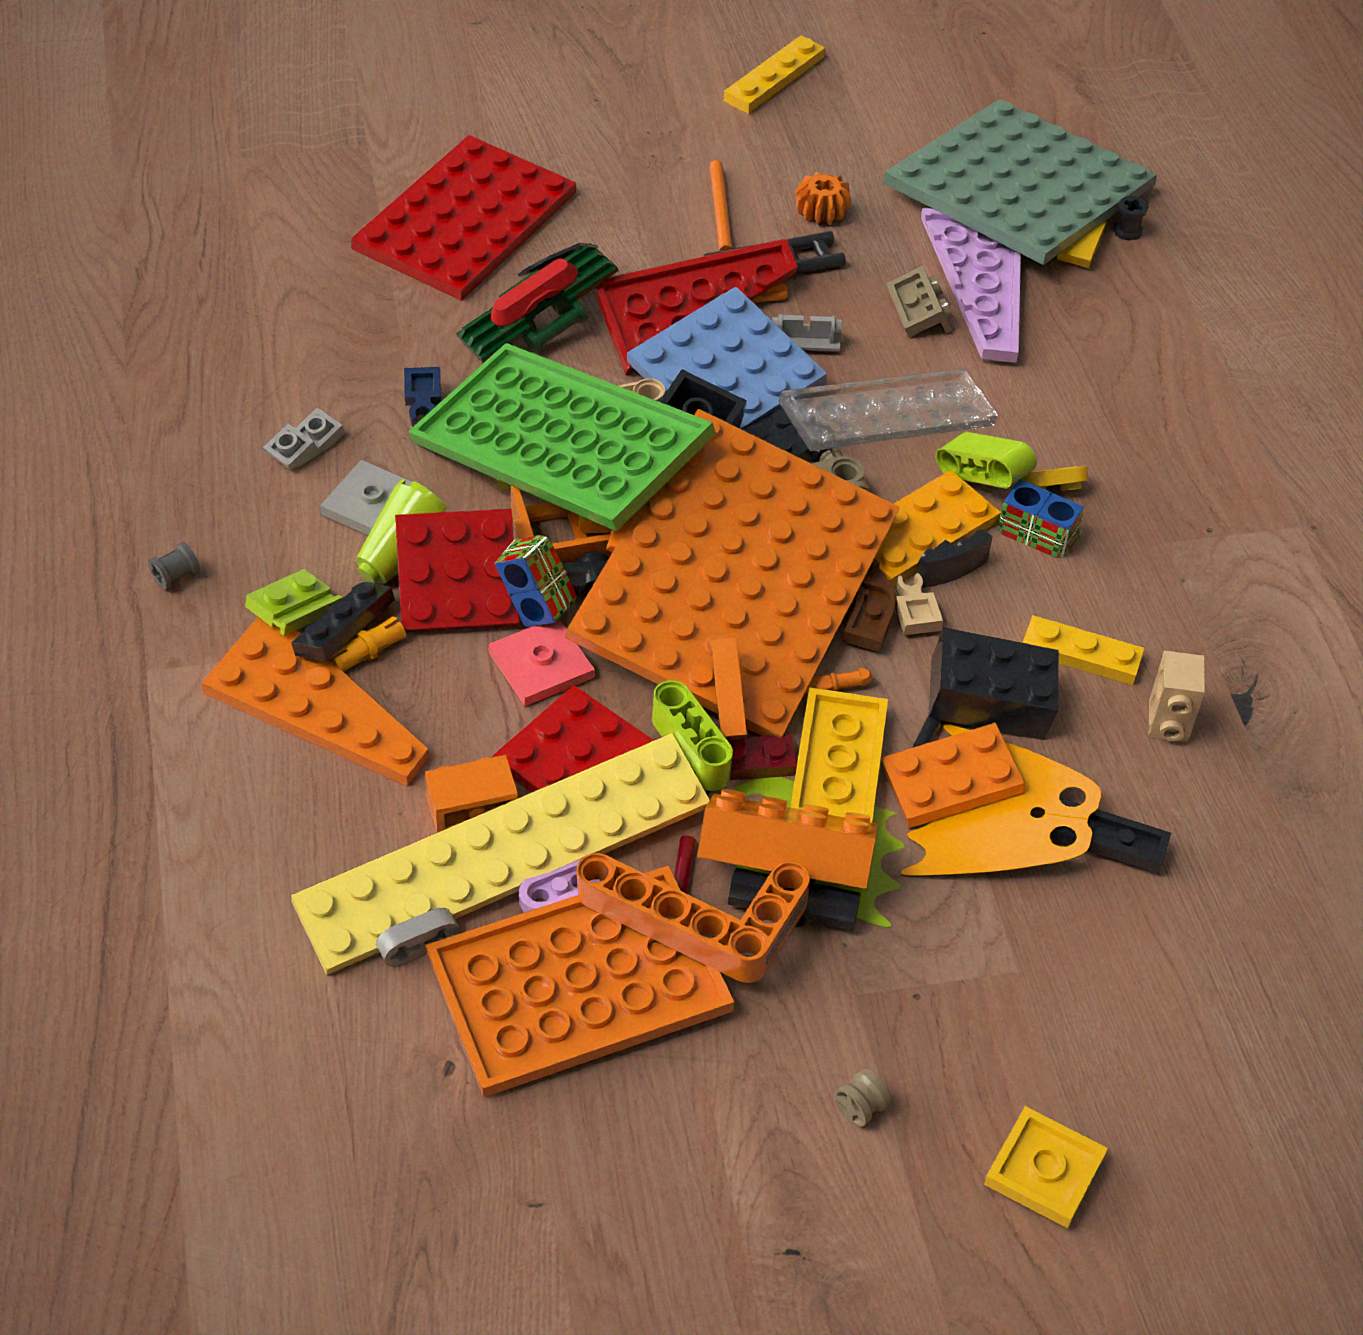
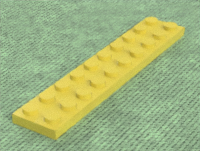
M673 733L295 893L291 895V902L326 975H329L379 953L376 946L377 938L386 929L436 908L449 909L454 919H457L518 892L521 883L527 878L549 873L582 859L591 853L605 854L705 810L710 800Z

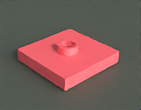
M560 619L554 623L532 626L488 644L490 656L524 706L571 688L573 685L577 686L595 678V669L580 647L565 638L567 629Z

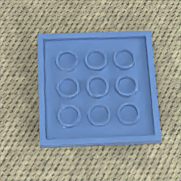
M736 286L627 352V362L644 379L652 378L662 382L665 386V393L683 369L747 400L741 430L784 405L790 406L824 384L827 378V373Z

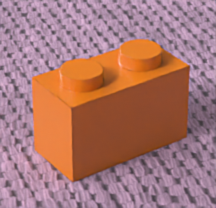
M506 755L493 758L485 757L473 762L454 766H442L434 770L425 771L426 797L437 833L518 799L517 789Z

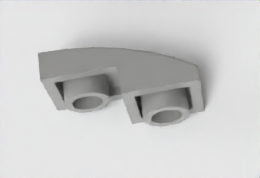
M317 407L296 428L288 423L263 447V450L291 470L309 462L326 451L346 432L341 423Z

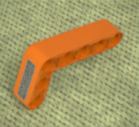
M591 853L584 856L576 867L578 898L586 907L744 983L758 981L765 975L808 904L809 873L804 866L793 861L780 863L772 870L741 920L601 853ZM597 879L602 880L601 882H590ZM784 888H793V889H795V890H794V891H787V890H784ZM633 897L640 898L636 901L627 900ZM666 916H677L678 918H676V919H667V918H664V917H666ZM764 920H772V921H775V923H770V924H768V923H764V922H762V921H764ZM705 934H713V935H716V937H714V938H707V937H703V935H705ZM750 952L755 954V956L746 957L741 954Z

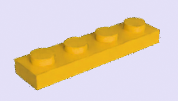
M800 35L724 91V101L749 114L824 59L825 47Z

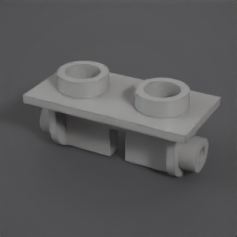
M779 314L778 317L771 318L802 350L840 351L842 320L835 319V316H810V324H803L804 316Z

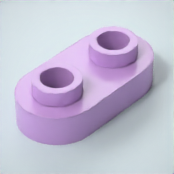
M581 859L549 873L525 879L519 888V905L522 911L528 912L578 895V888L573 885L577 884L576 867ZM597 879L590 882H600V880ZM537 899H544V900H546V901H545V902H536L535 900H537Z

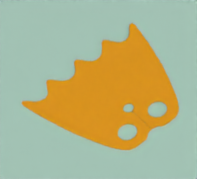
M943 725L946 732L952 736L969 731L953 725ZM1005 742L1025 783V793L930 822L924 827L907 833L908 838L925 849L926 855L922 861L903 869L901 874L950 875L994 872L1057 863L1084 854L1090 846L1093 832L1087 822L1089 815L1099 807L1101 790L1095 782L1083 774L1035 752ZM1077 787L1084 791L1086 799L1079 806L1069 807L1061 803L1059 795L1066 788ZM1035 807H1040L1045 810V814L1041 818H1034L1031 816L1030 811ZM1066 826L1075 831L1077 838L1070 846H1056L1050 840L1051 831L1057 827Z

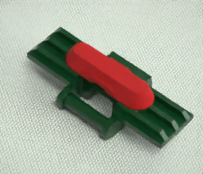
M585 244L565 259H557L540 271L537 269L500 294L492 308L462 327L456 335L483 363L505 343L511 345L522 337L525 344L534 352L539 353L544 349L543 345L576 322L580 321L583 323L589 318L585 308L577 300L619 271L618 267L593 244ZM549 306L559 315H562L540 331L537 330L533 320L536 315Z

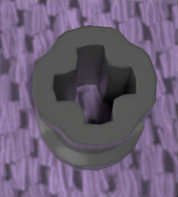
M185 542L177 544L176 550L160 558L152 557L148 559V567L153 578L164 590L170 588L171 582L188 573L194 575L200 571L195 554Z

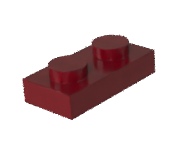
M785 734L782 738L771 735L728 741L733 749L730 780L795 776L797 763L791 734Z

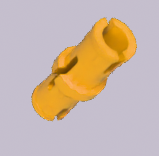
M392 616L367 632L365 630L359 631L354 639L342 646L329 660L343 672L366 659L371 661L378 657V652L406 638L404 627L400 621L397 622L396 617Z

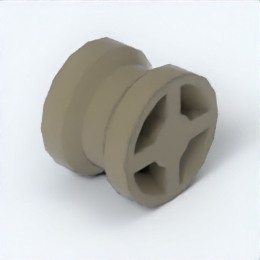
M863 1068L854 1075L853 1082L850 1085L843 1084L834 1092L835 1102L840 1111L851 1123L859 1127H863L871 1121L873 1112L876 1110L883 1111L891 1104V1096L886 1085L869 1069Z

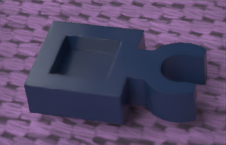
M440 367L404 368L405 406H411L409 417L412 427L417 424V417L419 415H427L435 408L434 405H438L441 402Z

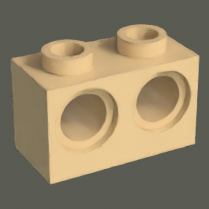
M1164 650L1149 699V738L1180 742L1189 741L1205 693L1204 655Z

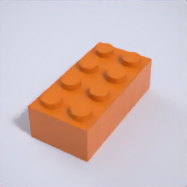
M723 789L721 794L714 793L705 807L697 857L772 871L780 863L793 861L804 866L811 879L867 888L878 823L870 822V816L855 812H846L845 817L828 814V808L809 804L804 805V810L787 807L788 802L786 800L774 797H763L762 802L746 799V793Z

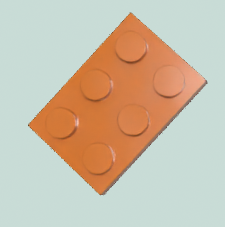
M996 723L881 757L882 769L908 829L1025 793V783Z

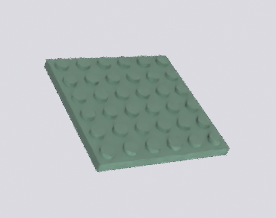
M998 99L886 170L883 183L1044 265L1119 211L1118 204L1120 199L1126 196L1139 197L1155 186L1157 174L1145 169L1140 164L1132 163L1118 156L1113 151L1105 150L1092 144L1086 138H1080L1069 133L1061 126L1046 122L1036 114L1023 111L1013 106L1009 101Z

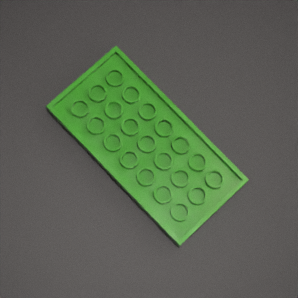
M505 343L408 431L413 443L614 531H618L716 435L713 422L508 343Z

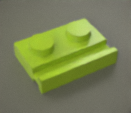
M302 569L247 594L245 607L269 626H278L280 634L286 636L317 621L328 611L330 606L338 603L343 597L339 594L333 596L330 593V587L307 570Z

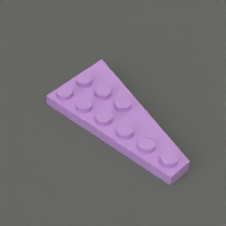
M922 208L921 220L981 359L1016 363L1019 350L1021 253L935 209Z

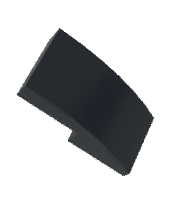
M981 528L971 537H964L957 546H954L945 539L934 549H927L918 561V574L923 579L922 588L957 580L988 562L993 536Z

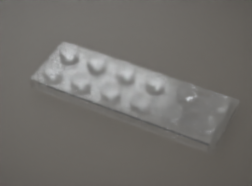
M964 368L782 391L779 399L781 407L810 451L994 426L998 414Z

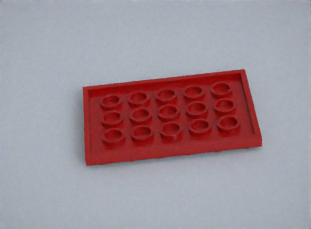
M468 135L351 238V249L462 301L576 193V182Z

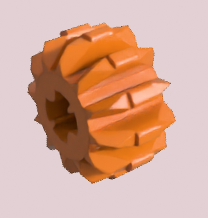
M815 172L814 176H804L803 182L798 183V188L796 189L797 213L804 215L805 221L815 220L817 225L820 222H826L831 225L833 220L842 221L844 215L848 213L851 207L849 183L843 182L842 176H831L830 172L826 175Z

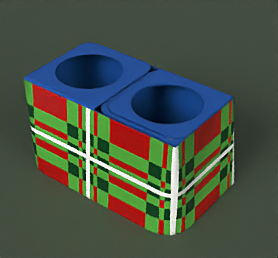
M1020 479L1003 503L998 531L1006 537L1052 557L1063 558L1069 553L1081 535L1084 506Z
M543 535L514 540L494 563L525 627L554 623L576 602L577 595L552 542Z

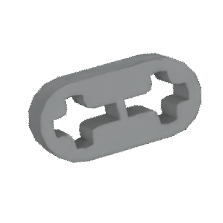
M436 908L386 929L377 938L376 946L386 965L399 966L426 955L427 944L457 935L460 928L449 909Z

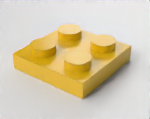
M1025 1106L986 1175L984 1185L1068 1228L1102 1164L1108 1148Z

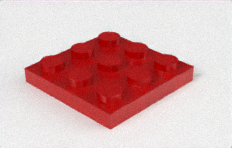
M512 508L395 515L401 623L405 632L519 625V614L494 564L514 541Z
M573 685L500 748L493 757L506 755L513 780L533 793L655 740Z

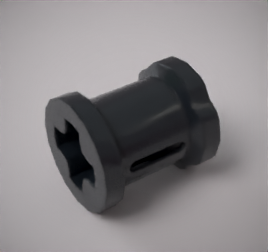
M1126 196L1120 199L1118 204L1119 219L1115 221L1113 226L1115 235L1120 239L1129 241L1137 240L1141 237L1143 233L1142 219L1147 214L1149 208L1144 199L1137 196Z

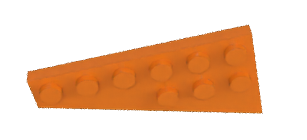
M257 617L202 681L203 694L407 787L429 759L428 748L331 660L322 661L295 656L291 642L301 634L297 630L283 636L280 634L278 626L271 627Z

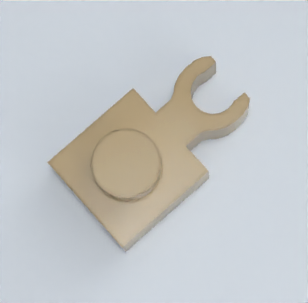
M918 573L915 574L913 586L906 585L903 582L902 575L898 576L896 585L898 596H896L895 609L903 634L911 635L941 631L943 619L934 592L922 593L923 579Z

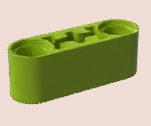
M971 432L960 434L938 449L935 454L936 463L943 473L952 470L962 480L1000 488L1010 487L1037 466L1035 453L1026 443Z
M667 680L658 684L654 689L652 723L662 737L673 733L703 789L717 791L724 788L730 780L733 755L732 746L685 684L675 680Z

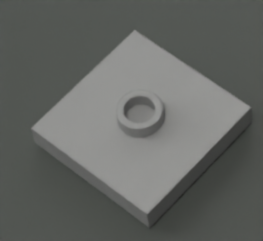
M360 460L320 505V513L329 519L369 535L393 488L401 479L405 478ZM406 479L405 485L409 486L412 481Z

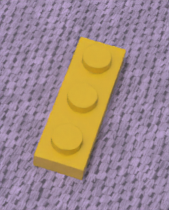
M1034 615L1031 617L1022 642L1059 650V664L1129 685L1134 684L1145 649Z

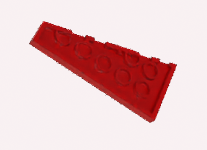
M784 238L612 276L595 287L593 292L624 373L628 375L635 370L627 362V352L735 286L752 300L794 275L798 266L787 239Z

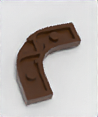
M874 558L854 597L855 606L845 627L843 642L880 652L893 619L895 590L892 580L887 579L879 568L880 563Z

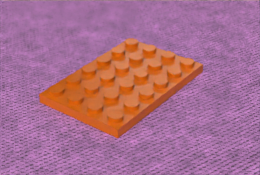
M669 865L644 873L680 890ZM578 895L426 945L428 959L483 1098L734 1011V1000L720 971L586 907L581 903ZM633 897L627 900L636 901L640 898ZM666 916V917H664V918H667V919H676V918H678V917H677V916Z

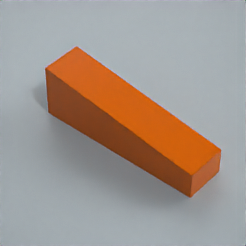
M736 637L711 639L720 731L727 741L746 739L747 731Z

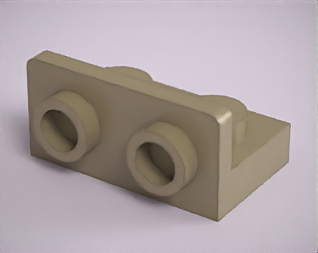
M923 265L886 283L909 337L940 322L946 334L953 331L948 321L949 318L953 317V313L946 299L939 300L938 296L944 294L935 275L929 278Z

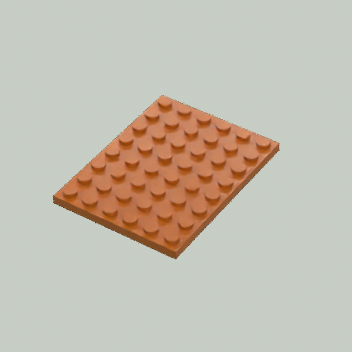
M698 409L695 416L713 422L716 435L636 512L568 626L565 638L656 684L667 680L679 681L688 687L701 706L718 714L711 639L736 637L746 728L761 736L773 735L782 738L900 507Z

